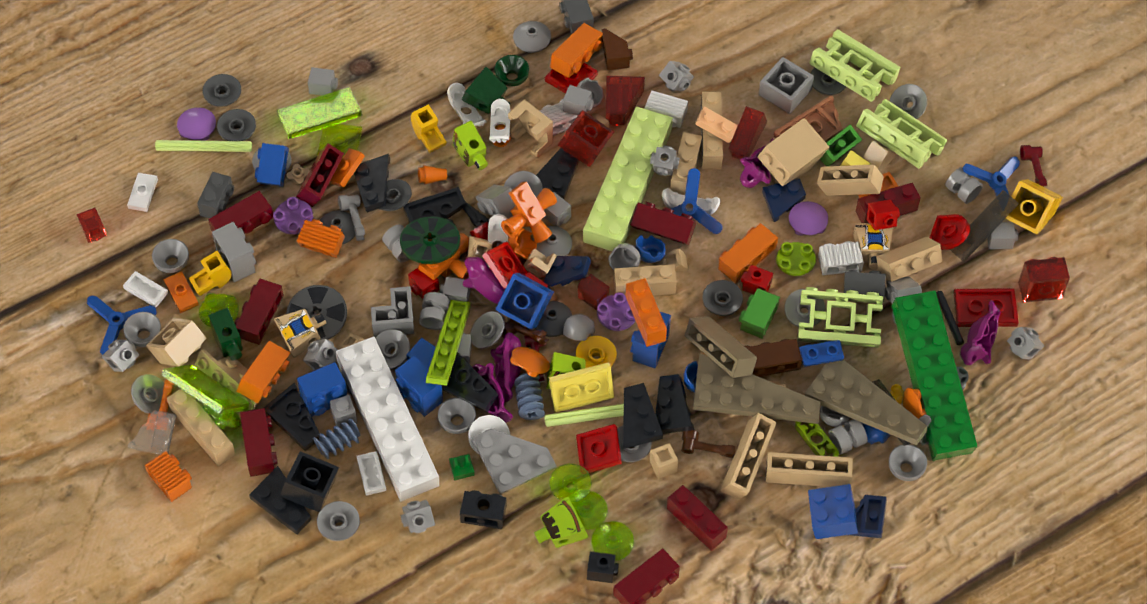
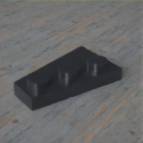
M457 352L447 386L442 385V390L488 412L498 393Z
M679 374L660 376L655 414L663 434L695 430L690 418V409L686 402L687 397L683 381Z
M295 382L264 407L266 414L270 415L271 419L304 451L315 444L313 437L319 440L320 433L305 406L303 398L298 392Z

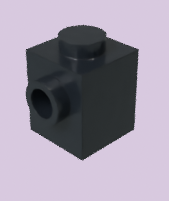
M590 551L587 580L613 583V576H618L619 563H615L616 555Z

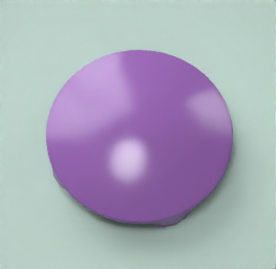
M205 108L188 109L180 115L177 121L180 136L191 140H208L209 135L216 127L215 116Z
M289 197L273 213L274 223L280 231L286 234H298L305 220L312 221V208L305 201H301L296 197Z
M800 202L791 209L789 222L797 235L821 234L825 231L828 224V214L821 205L815 202Z
M618 292L607 296L598 304L597 317L604 327L613 331H623L635 323V318L623 293Z

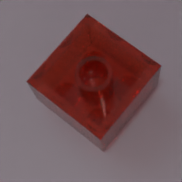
M582 110L568 128L558 146L588 167H591L614 134V131Z
M1050 257L1042 260L1030 259L1024 262L1018 281L1023 303L1063 299L1070 279L1065 257Z

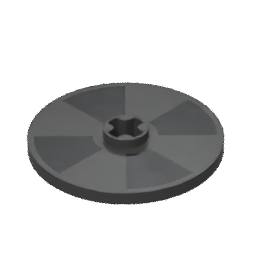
M313 285L300 290L293 296L286 313L289 314L306 309L310 318L315 316L314 311L318 310V312L322 313L327 324L316 330L320 340H328L337 335L345 325L347 306L342 295L335 289L324 285Z

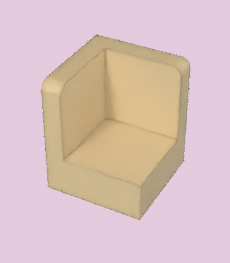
M533 249L524 267L537 278H541L548 273L557 255L553 253L546 257L538 250Z
M670 443L650 450V464L658 479L677 472L678 459Z

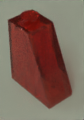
M606 76L605 119L609 121V125L618 126L626 124L644 92L645 77Z
M745 107L728 148L730 153H732V157L739 160L744 157H750L767 124V119L763 112Z

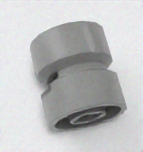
M963 167L956 169L945 183V186L954 194L958 193L957 196L966 204L972 202L983 188V184L976 178H971V175L966 174L963 171Z
M400 224L387 230L383 235L382 241L399 262H406L410 259L402 252L400 247V235L405 227Z
M429 292L424 295L423 309L419 318L421 326L430 330L442 329L450 303L446 295L437 292Z
M855 419L844 423V427L840 425L828 432L830 440L839 451V455L850 451L852 446L857 448L867 443L865 429L861 422Z

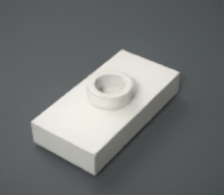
M143 173L137 174L127 204L128 209L148 211L158 181L157 176Z
M136 271L123 285L126 291L155 308L168 294L167 289Z
M377 451L356 456L366 496L387 491Z

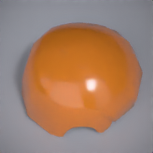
M524 228L514 238L509 237L508 243L519 259L527 260L531 251L537 248V243L531 239L532 232Z

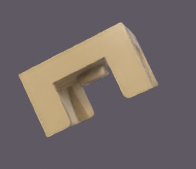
M523 100L508 113L510 120H515L519 117V122L510 129V137L516 141L526 132L540 142L531 150V153L538 157L553 144V121L526 100Z

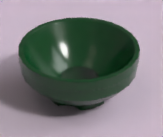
M506 55L496 62L495 76L506 86H518L528 78L529 65L520 56ZM510 73H514L518 77L514 80H510L507 78V75Z

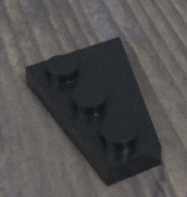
M563 145L536 175L540 179L542 187L550 189L565 199L582 156V149Z
M389 153L360 163L354 172L367 213L386 206L387 178H389L388 166L390 164Z
M459 187L407 203L403 206L409 223L423 217L448 219L466 207V202Z
M644 383L624 388L623 449L663 439L662 430Z
M277 466L249 496L256 504L298 535L311 521V516L304 506L280 497L286 477L279 466Z

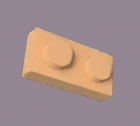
M705 106L700 111L695 125L728 143L732 140L738 126Z

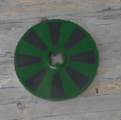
M440 217L416 219L409 223L400 235L402 252L409 259L422 264L443 262L451 258L460 246V233L457 227L450 221Z

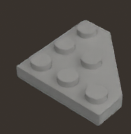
M489 429L472 437V441L500 495L557 467L548 448L494 429Z

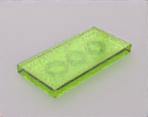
M350 87L278 109L277 114L288 138L291 139L362 116V111Z
M191 364L163 369L162 376L220 415L244 411L249 408L250 403Z

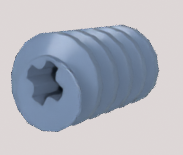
M526 373L520 375L514 381L519 409L518 414L526 420H537L545 415V411L542 410L544 404L541 403L543 397L541 396V383L538 381L540 379L539 375L538 377H531Z
M351 418L348 419V424L342 422L341 428L334 426V433L328 429L326 436L322 433L319 434V440L313 437L318 450L327 460L330 459L329 452H332L335 456L337 455L336 448L343 452L344 444L349 448L352 447V440L359 444L358 437L360 432Z

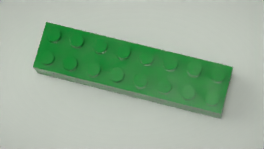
M936 291L896 297L892 304V310L913 389L920 390L922 409L931 418L925 435L932 461L972 454L978 446Z

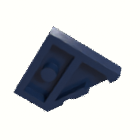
M800 178L792 180L784 186L778 183L762 187V193L773 222L778 221L782 214L789 212L794 205L806 198Z
M556 256L550 270L546 274L544 283L551 289L550 287L558 284L565 286L572 281L586 278L591 263L588 256Z
M865 495L860 505L855 508L858 533L850 535L882 538L887 497Z

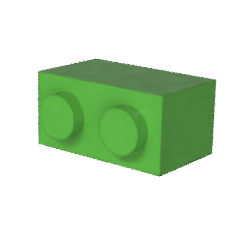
M851 125L847 126L827 142L829 149L820 160L826 167L831 166L854 148L862 138Z
M757 288L755 294H751L747 301V310L741 312L739 317L741 322L740 330L763 339L778 309L780 297Z

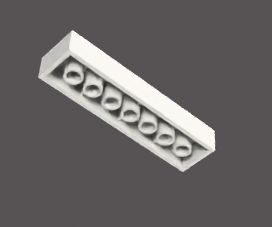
M375 337L337 350V363L400 502L439 487V475Z

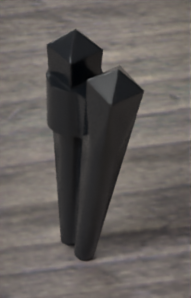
M466 202V207L463 210L475 227L485 222L489 224V219Z

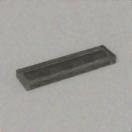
M1002 190L970 224V233L966 240L959 246L949 250L961 261L965 262L1019 203Z

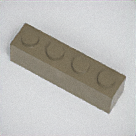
M709 316L689 319L685 332L687 339L732 378L752 375L757 357Z

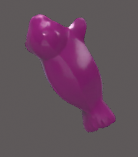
M765 146L757 149L751 157H744L740 161L745 166L740 175V182L746 188H753L760 181L767 184L771 182V173L757 158Z
M468 257L465 260V266L469 278L463 281V286L476 289L485 298L498 304L505 289L484 259Z
M992 300L989 302L988 313L972 324L968 332L967 343L961 347L960 357L965 365L970 366L980 359L985 364L991 363V349L997 335L998 319L1001 313Z
M513 333L505 334L503 343L490 351L494 359L496 380L504 395V403L512 399L513 393L511 389L521 370L520 366L513 365L510 362L512 351L517 347H521L520 339Z
M488 363L486 367L480 364L473 365V369L498 393L488 413L501 418L505 423L511 421L513 416L504 408V395L493 375L494 365L492 363Z

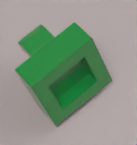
M470 454L449 458L454 481L475 476Z

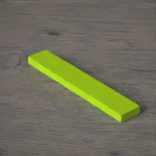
M450 301L426 376V383L447 386L471 309V302Z

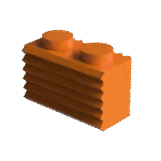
M305 220L298 235L297 243L301 247L337 258L345 235L341 232L342 229L337 226L330 225V227H326L319 220Z
M164 451L145 464V468L162 492L173 502L174 499H177L192 488L190 483L192 477L186 469L181 470L178 466L180 463L173 454L169 455L167 451Z

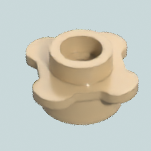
M295 164L291 172L287 173V178L295 184H303L310 170Z

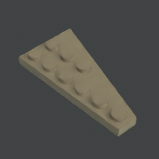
M699 353L693 410L752 417L760 413L770 419L818 424L820 401L753 374L732 378L712 359Z
M845 360L826 363L805 392V396L820 401L821 406L915 445H918L927 431V425Z

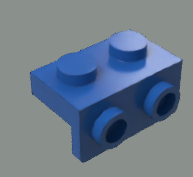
M840 340L808 344L799 348L802 363L805 367L844 360Z

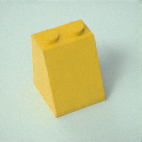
M1029 179L1021 180L1018 182L1001 217L1038 235L1054 216L1063 196Z

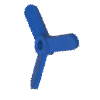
M1011 157L994 174L973 165L965 164L963 171L966 174L988 182L989 186L994 189L1001 210L1004 212L1010 200L1005 184L1007 179L1020 165L1018 157Z
M692 168L688 171L684 202L671 208V210H674L673 214L679 216L682 213L690 215L712 233L719 234L723 229L722 224L697 206L700 171ZM692 204L693 210L687 211L686 206Z
M89 296L87 298V304L109 323L100 349L102 355L109 349L108 346L117 340L120 330L124 328L125 321L131 315L138 312H149L155 316L157 314L156 308L152 305L121 313L112 310L97 296Z

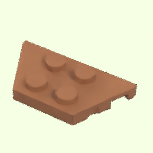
M833 96L827 97L774 131V137H779L805 118L827 143L843 130L841 122L838 120L837 109L835 110Z

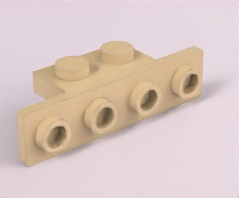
M204 349L200 350L195 363L196 367L245 411L255 410L256 402L236 392L242 377L248 369L238 360H231L230 356L217 361Z

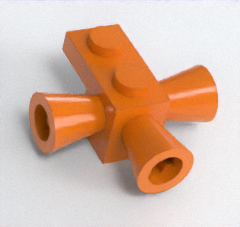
M522 182L509 192L516 206L510 210L513 217L502 221L501 227L509 237L514 238L523 227L530 226L535 243H540L552 235V231L541 219L546 216L544 210L555 205L557 199L548 188H543L538 196L535 197L528 183Z
M460 233V246L451 258L435 264L420 263L418 269L433 280L440 274L446 278L451 273H454L459 279L466 280L469 278L465 262L460 261V255L468 251L469 237Z

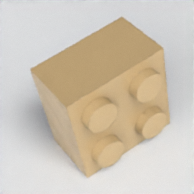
M173 318L146 347L160 364L179 367L189 360L188 357L193 352L198 351L203 346L202 343L207 338L192 320Z

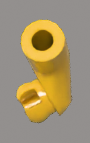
M894 384L891 386L890 397L901 405L904 390L901 385Z

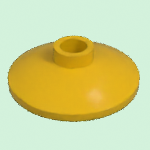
M602 336L587 337V340L581 341L578 344L576 357L586 360L585 368L608 362L612 366L615 363L617 351L609 339Z

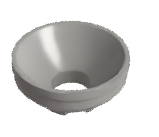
M166 239L154 247L152 260L160 271L174 273L187 265L189 251L182 241ZM169 258L178 259L175 265H168L166 263Z
M138 312L131 315L125 321L123 331L126 339L130 340L135 346L146 347L161 331V324L154 314ZM141 331L150 332L149 337L146 339H141L138 335Z
M459 398L446 400L438 410V420L441 427L452 434H461L468 431L476 419L474 406ZM454 417H461L463 423L454 425L451 423V420Z
M903 444L892 450L889 456V468L896 478L903 481H914L924 474L927 467V458L920 448L910 444ZM901 464H910L912 471H902L900 468Z

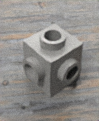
M669 61L659 74L666 82L665 86L671 91L686 90L694 78L689 72L690 69L685 64L675 61Z
M662 146V148L657 147L656 153L652 152L650 164H653L654 172L667 176L672 175L674 169H678L680 158L677 157V151L674 148Z
M1018 327L1007 340L1011 345V351L1021 359L1031 360L1044 347L1038 338V333L1033 328Z
M327 339L313 341L308 346V352L303 361L315 371L336 362V351L338 349Z
M115 340L108 346L109 349L101 357L114 371L124 372L125 369H129L136 363L135 359L139 356V353L135 350L136 346L130 340Z
M427 500L420 502L411 501L407 503V506L402 507L404 513L400 515L404 527H408L411 533H421L426 528L435 526L431 507Z

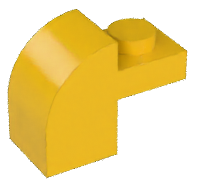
M429 104L412 112L411 123L417 138L422 140L429 153L447 144V141L437 127L438 119Z
M217 250L202 259L201 263L204 269L189 278L197 294L201 296L216 286L219 289L222 288L230 280L231 270Z

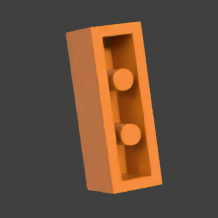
M583 23L552 53L550 68L568 78L574 72L577 73L584 62H588L591 56L601 49L603 33Z
M761 223L755 228L752 227L742 240L738 239L728 252L724 251L720 255L718 269L736 284L742 278L744 271H748L751 265L757 266L777 248L778 237Z
M646 278L626 283L625 297L646 347L665 342L667 328Z
M268 341L242 377L236 392L256 403H259L263 397L267 398L272 390L270 386L272 384L276 385L281 377L279 373L281 371L285 372L290 364L288 357L291 352Z

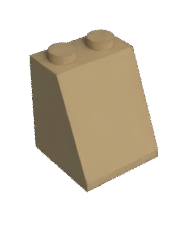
M803 118L766 145L757 158L776 180L784 186L810 171L829 149V146L807 120Z

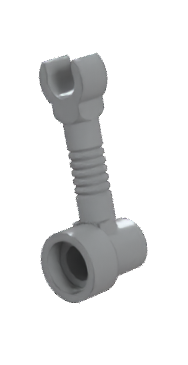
M339 195L340 211H350L356 240H365V230L361 224L357 209L360 206L359 195Z

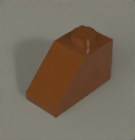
M606 28L602 29V47L607 70L629 68L630 60H633L632 49H628L627 41Z

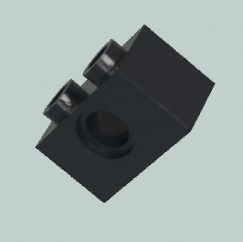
M476 490L464 491L460 510V523L502 529L507 508V498L500 494H482ZM482 506L488 507L487 510H480L479 508Z

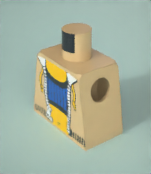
M855 223L853 238L854 242H859L863 261H869L870 269H878L876 256L890 251L893 227L874 230L868 223Z
M306 309L274 319L293 358L308 349V346L313 341L320 340L316 329L327 324L322 313L310 318Z

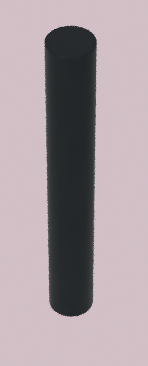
M937 291L939 305L957 345H962L964 343L963 337L943 291Z

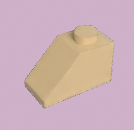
M876 140L871 142L863 159L868 161L870 165L875 164L878 170L882 171L897 154Z

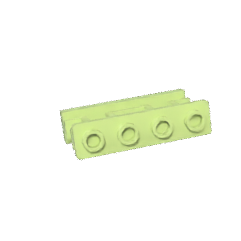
M838 29L833 33L832 38L830 37L826 48L829 51L826 52L821 48H817L813 51L810 59V65L871 102L875 100V97L881 91L882 85L878 83L882 81L887 85H892L896 81L901 68ZM851 62L861 69L857 71L847 65V63Z
M887 99L878 104L874 113L868 109L863 110L856 125L857 128L917 168L922 167L924 162L928 161L931 153L937 156L940 155L947 142L946 138Z
M806 287L805 290L801 291L800 305H810L809 323L799 322L797 341L824 343L826 341L840 340L841 345L879 348L881 345V329L871 328L872 310L882 311L884 296H879V293L867 292V295L858 294V291L848 290L846 293H838L837 289H826L825 292L818 291V288ZM815 299L835 300L827 301L826 311H815ZM852 302L876 304H868L867 315L856 314V303ZM831 307L851 309L850 326L830 325ZM814 319H824L825 331L833 332L808 331L805 329L813 330ZM855 322L866 323V334L874 336L846 334V332L854 333Z

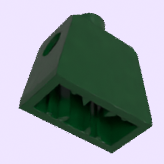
M485 67L466 89L461 100L490 114L493 101L504 99L507 87Z
M225 308L208 315L214 338L223 356H230V359L233 361L242 357L241 351L243 350L242 342L229 309Z

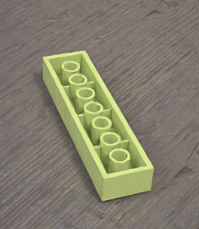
M640 107L635 108L584 226V243L613 251L616 246L626 242L632 227L630 224L638 202L642 203L654 175L653 164H650L652 152L656 153L657 147L662 148V146H666L672 131L673 117Z

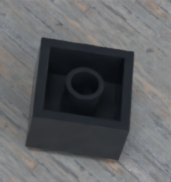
M300 451L285 480L280 497L320 512L335 482L339 467Z

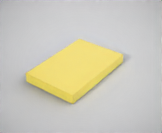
M609 362L549 377L552 405L555 413L614 398Z

